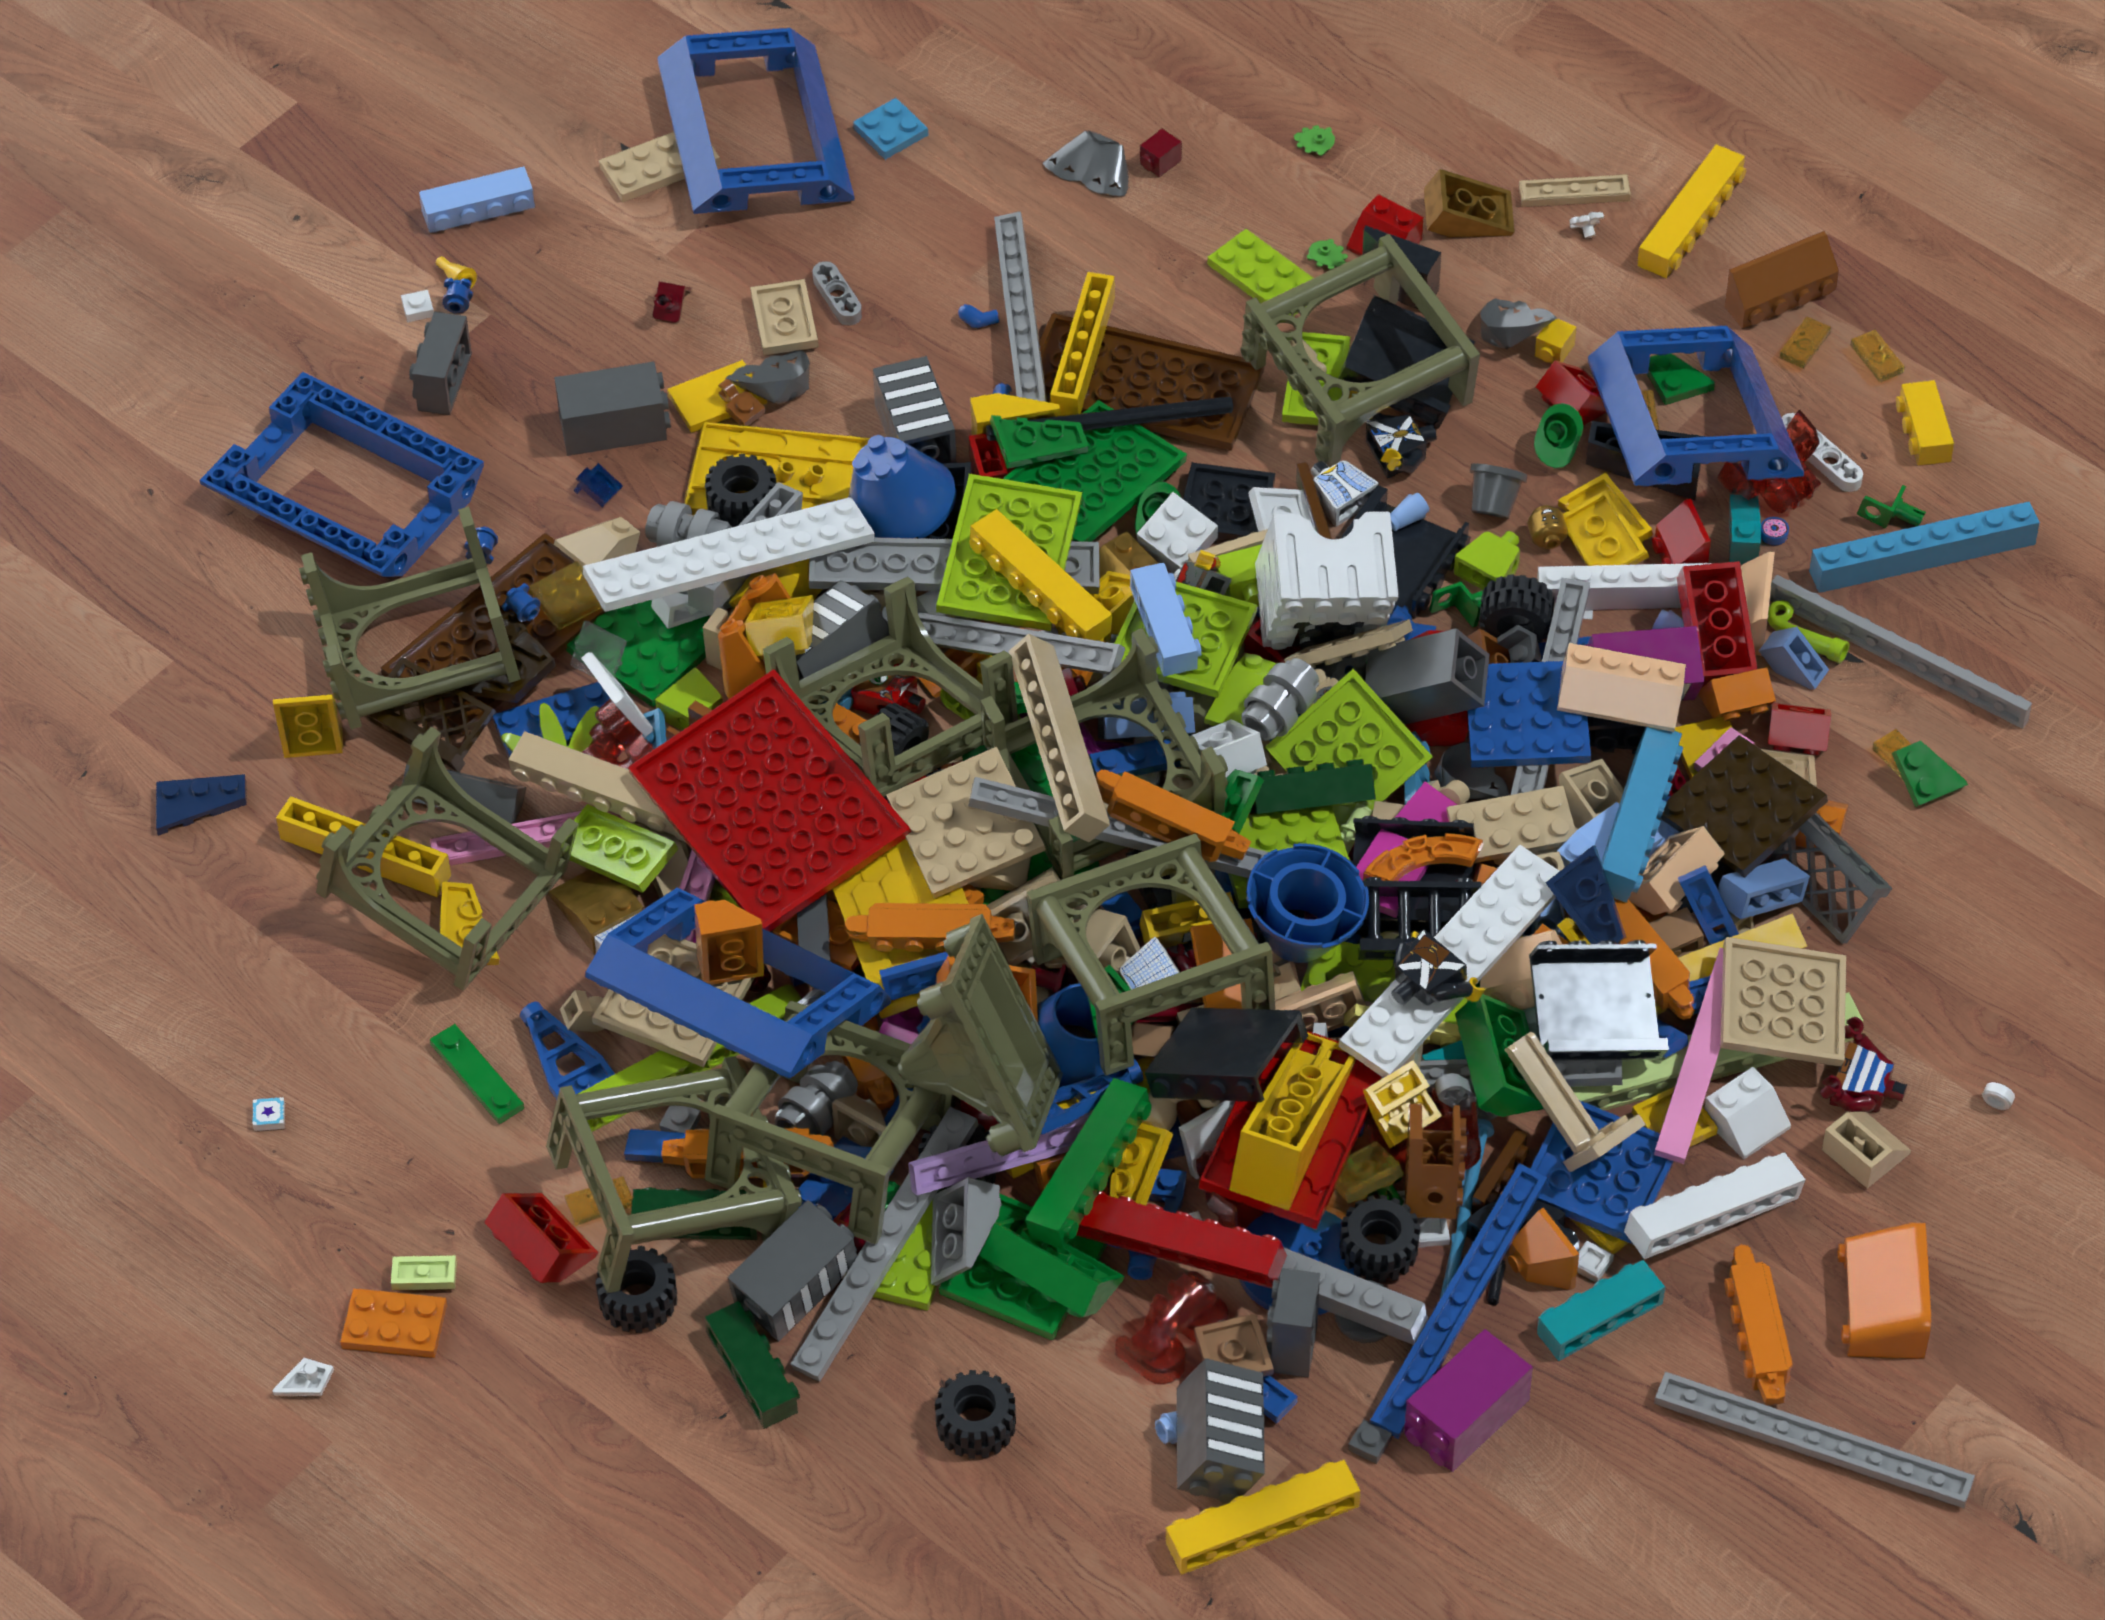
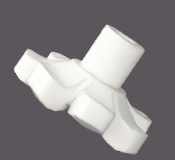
M1591 212L1588 215L1573 217L1569 220L1571 229L1583 228L1585 238L1596 236L1594 225L1600 223L1599 220L1604 219L1603 212Z

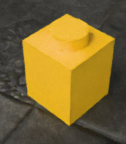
M1556 319L1547 325L1536 338L1535 357L1549 363H1553L1555 360L1563 362L1575 346L1577 326L1560 319Z

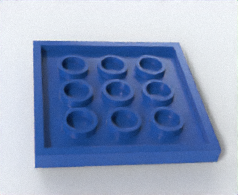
M1563 661L1488 664L1484 707L1467 710L1471 768L1591 763L1588 717L1557 711Z
M1580 1101L1599 1130L1612 1121L1614 1122L1621 1118ZM1553 1123L1530 1169L1547 1177V1183L1537 1200L1559 1208L1566 1213L1568 1218L1633 1244L1624 1232L1629 1214L1638 1206L1645 1207L1655 1203L1674 1161L1654 1155L1660 1133L1642 1127L1599 1158L1569 1172L1563 1161L1572 1156L1574 1152Z

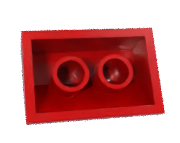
M502 1193L484 1221L493 1231L492 1235L498 1241L503 1242L511 1251L512 1257L523 1263L530 1271L531 1277L540 1283L562 1282L596 1258L599 1253L543 1193Z

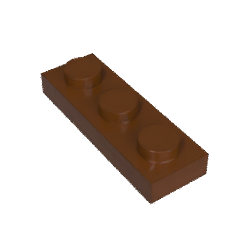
M1518 1129L1515 1130L1473 1195L1471 1214H1474L1483 1206L1498 1200L1500 1190L1508 1184L1515 1172L1516 1165L1524 1163L1529 1153V1148L1526 1147L1527 1133Z

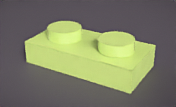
M456 1255L393 1257L392 1290L455 1289Z

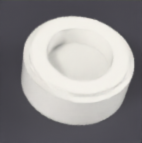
M1991 1082L1986 1085L1982 1097L1991 1107L2006 1110L2011 1107L2015 1094L2008 1087Z

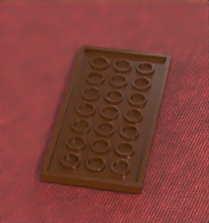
M1055 313L1051 314L1039 342L1047 402H1050L1051 390L1073 321L1072 317ZM1107 326L1081 414L1098 400L1117 410L1229 396L1233 401L1232 413L1139 425L1150 432L1232 451L1264 372V367L1255 370L1250 362H1246L1240 356Z
M544 533L490 578L502 616L506 613L502 609V605L507 598V592L512 588L520 587L524 583L530 587L527 593L532 598L540 600V611L533 620H526L524 622L518 620L520 624L523 623L533 639H537L555 659L567 649L566 645L595 622L597 617L603 615L605 611L583 575V567L554 545L555 539ZM481 585L380 667L382 675L388 677L401 657L428 672H433L446 668L450 664L457 665L497 653L499 647L493 633ZM405 668L399 678L414 677L413 671ZM470 695L493 709L504 702L503 700ZM451 696L444 698L445 710L460 707L459 697ZM439 700L424 704L433 713L441 712ZM480 709L467 711L468 723L479 721L484 711ZM462 713L447 717L448 724L453 728L464 725Z

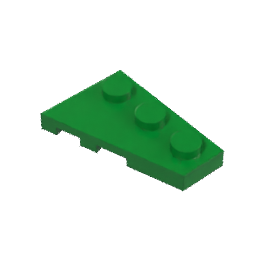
M991 415L990 423L1007 469L1085 453L1089 448L1080 422L1058 420L1033 422L1021 417H1017L1016 420L1002 419L1001 416Z

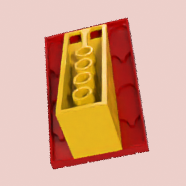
M1307 1031L1308 1037L1304 1043H1282L1259 1076L1258 1081L1264 1097L1263 1102H1235L1200 1178L1198 1188L1317 1229L1353 1145L1370 1111L1363 1090L1383 1079V1077L1338 1047L1339 1041Z

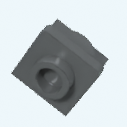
M1516 625L1497 638L1498 644L1508 649L1511 663L1542 662L1537 635L1527 629Z

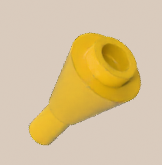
M443 256L437 258L436 265L445 271L448 278L453 280L468 279L471 281L470 289L475 285L477 274L474 269L451 263Z

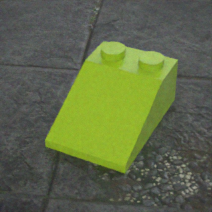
M1246 653L1233 666L1219 698H1215L1206 714L1204 723L1216 726L1232 719L1243 724L1242 713L1245 710V699L1256 686L1263 685L1264 677L1277 663L1263 659L1259 655Z

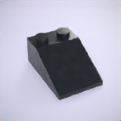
M1365 226L1363 230L1362 255L1378 248L1379 239L1389 233ZM1390 234L1436 295L1440 286L1442 252ZM1400 285L1398 301L1411 308L1418 309Z

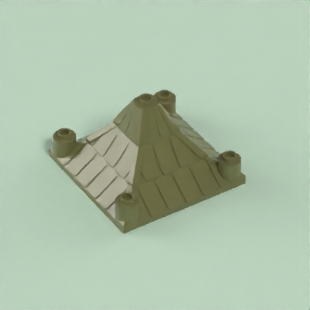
M983 914L971 918L968 924L947 932L944 947L950 957L954 956L955 962L945 981L920 991V998L917 999L918 1008L923 1016H928L931 1020L902 1054L898 1068L902 1078L905 1081L908 1080L914 1086L941 1094H953L987 1116L993 1115L999 1124L990 1127L987 1142L992 1152L1005 1156L1020 1149L1023 1152H1027L1036 1148L1063 1072Z

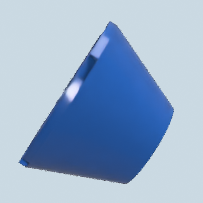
M1299 843L1293 844L1292 848L1280 851L1276 848L1264 855L1255 864L1247 883V902L1263 937L1276 955L1290 962H1311L1350 938L1361 927L1369 906L1368 888L1364 886L1359 876V870L1351 861L1329 848ZM1288 910L1306 911L1318 919H1302L1292 915Z
M1080 984L1070 985L1037 1003V1023L1063 1072L1058 1088L1104 1074L1100 1064L1097 1038H1080L1070 1034L1062 1027L1064 1025L1080 1026L1091 1031L1096 1036L1088 996Z

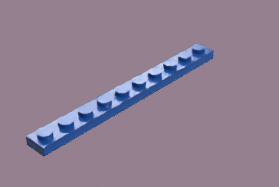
M1519 1163L1377 1407L1370 1423L1391 1432L1393 1437L1399 1439L1405 1429L1407 1400L1438 1372L1547 1183L1546 1176Z

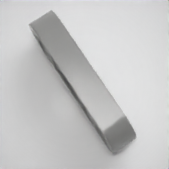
M827 261L817 263L812 271L813 282L840 323L844 325L857 324L862 318L861 303L833 263ZM834 290L844 292L843 295L838 297L830 295ZM847 304L848 310H844V305Z
M1446 1074L1435 1081L1434 1086L1439 1100L1452 1108L1453 1105H1460V1113L1472 1120L1486 1119L1491 1121L1498 1116L1479 1108L1473 1083L1459 1074Z

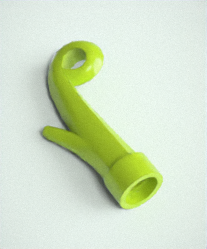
M1778 600L1769 606L1767 621L1776 631L1798 627L1787 622L1794 613V608L1788 601ZM1779 610L1786 611L1783 615L1776 616ZM1798 627L1816 653L1825 655L1827 659L1839 664L1844 661L1849 650V642Z

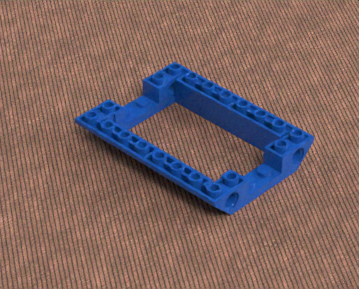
M792 28L687 35L657 57L693 214L747 210L748 194L794 190L798 192L801 205L854 201L855 196L816 47L809 40ZM764 57L767 72L793 68L817 161L717 169L695 76H714L715 61L724 59Z
M1728 326L1617 331L1588 356L1589 367L1634 486L1648 487L1657 484L1678 485L1680 483H1691L1693 463H1735L1741 461L1747 479L1763 480L1765 478L1790 479L1792 477L1804 476L1803 467L1753 349ZM1697 352V357L1703 370L1719 371L1721 368H1730L1757 434L1659 439L1635 375L1648 373L1650 354H1693Z
M302 372L269 406L271 423L247 449L233 444L199 481L201 485L382 577L403 576L459 515L458 509L465 508L470 503L483 470L484 461ZM314 423L431 483L427 486L429 503L405 529L393 524L383 534V539L376 546V542L257 483V481L310 424Z
M678 887L608 933L585 972V977L596 982L599 986L606 987L622 995L625 999L632 1000L648 1008V1010L669 1018L674 1023L683 1025L697 1032L700 1036L709 1038L723 1045L726 1049L735 1051L751 1061L759 1063L775 1071L777 1074L788 1078L793 1077L824 1054L827 1034L837 1025L846 1020L862 1026L891 1004V998L880 985L762 929L764 964L781 970L786 975L809 984L812 988L826 992L825 995L787 1022L647 954L648 945L662 935L666 934L671 939L682 941L695 929L694 905L702 904L705 901Z

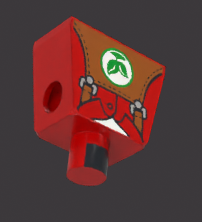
M890 675L864 681L851 690L853 708L876 715L890 703H897L916 714H920L926 704V699L917 695V678L915 676Z

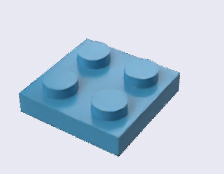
M897 98L853 121V129L885 160L928 136V127Z

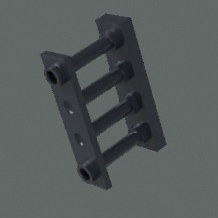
M1378 877L1365 878L1363 883L1368 888L1369 906L1367 910L1368 936L1359 940L1358 960H1394L1398 943L1411 937L1410 897H1428L1429 934L1435 937L1441 930L1440 897L1459 898L1460 910L1476 891L1481 888V882H1474L1470 878H1459L1455 881H1382ZM1379 897H1398V936L1395 939H1383V936L1380 935Z

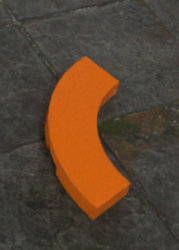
M1449 833L1439 837L1427 838L1426 835L1413 837L1403 841L1402 845L1390 851L1385 850L1376 857L1363 873V880L1369 877H1378L1382 881H1398L1404 875L1417 868L1439 863L1458 864L1471 868L1483 847V840Z

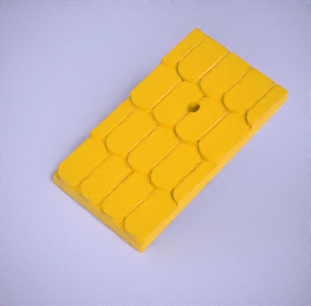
M704 422L701 427L683 504L690 505L692 515H695L699 509L708 510L705 491L706 474H709L711 466H717L716 462L720 459L727 460V456L730 455L739 457V454H745V457L754 455L757 456V460H765L767 466L771 465L776 475V483L779 482L803 492L802 509L848 498L853 471L852 461L858 452L868 444L870 438ZM738 491L735 493H746L748 491Z
M906 839L833 888L845 922L847 917L849 918L853 915H869V908L875 903L969 904L962 887L934 899ZM852 941L866 979L880 985L883 990L884 986L879 970L943 953L936 949H923L921 952L893 949L890 952H880L871 949L869 942ZM920 992L891 1000V1004L879 1012L881 1019L917 1007V999L920 998Z

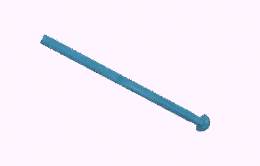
M1486 1119L1476 1120L1470 1128L1464 1158L1465 1177L1464 1181H1462L1463 1206L1459 1207L1456 1233L1451 1234L1452 1244L1440 1299L1460 1266L1467 1233V1220L1471 1215L1472 1198L1477 1187L1487 1137L1494 1135V1127Z

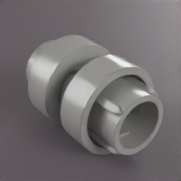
M670 501L667 505L657 504L652 507L646 521L645 536L650 542L656 543L657 547L732 528V526L728 522L720 520V514L717 512L699 509L695 515H692L690 505Z
M1293 658L1291 661L1287 660L1285 663L1275 664L1264 677L1263 685L1256 686L1245 699V710L1242 713L1243 725L1260 732L1261 740L1263 741L1274 739L1276 736L1286 735L1297 722L1298 714L1304 713L1317 698L1316 688L1319 686V677L1316 671L1308 663L1298 658Z
M838 1061L826 1062L825 1065H814L800 1079V1087H792L779 1100V1111L775 1114V1125L784 1129L794 1127L809 1128L810 1135L823 1136L833 1125L832 1103L834 1100L853 1096L857 1092L858 1082L855 1075L849 1068Z

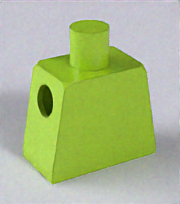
M1507 531L1501 538L1491 532H1484L1455 555L1454 574L1482 590L1484 587H1487L1491 580L1496 581V578L1500 576L1507 577V575L1515 574L1520 559V549L1517 547L1520 542L1518 536L1511 531Z
M1262 544L1216 556L1221 561V566L1216 572L1232 579L1224 594L1225 596L1254 603L1259 607L1255 563Z
M695 667L657 697L655 701L656 709L659 708L665 714V722L682 731L689 726L688 707L695 700L713 710L723 703V698L716 688Z

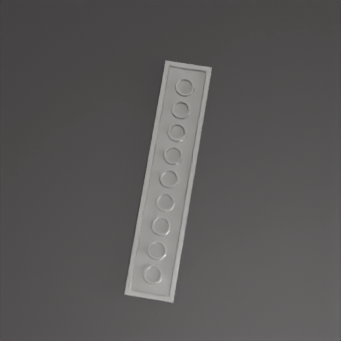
M874 538V542L810 558L809 589H830L842 580L851 586L856 585L860 590H884L885 587L908 576L915 583V591H940L953 539ZM1072 541L1065 571L1090 594H1099V542Z

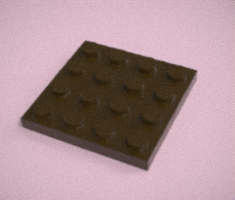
M1738 735L1666 801L1660 819L1680 833L1704 826L1725 853L1720 861L1745 878L1824 806L1828 799L1826 793Z

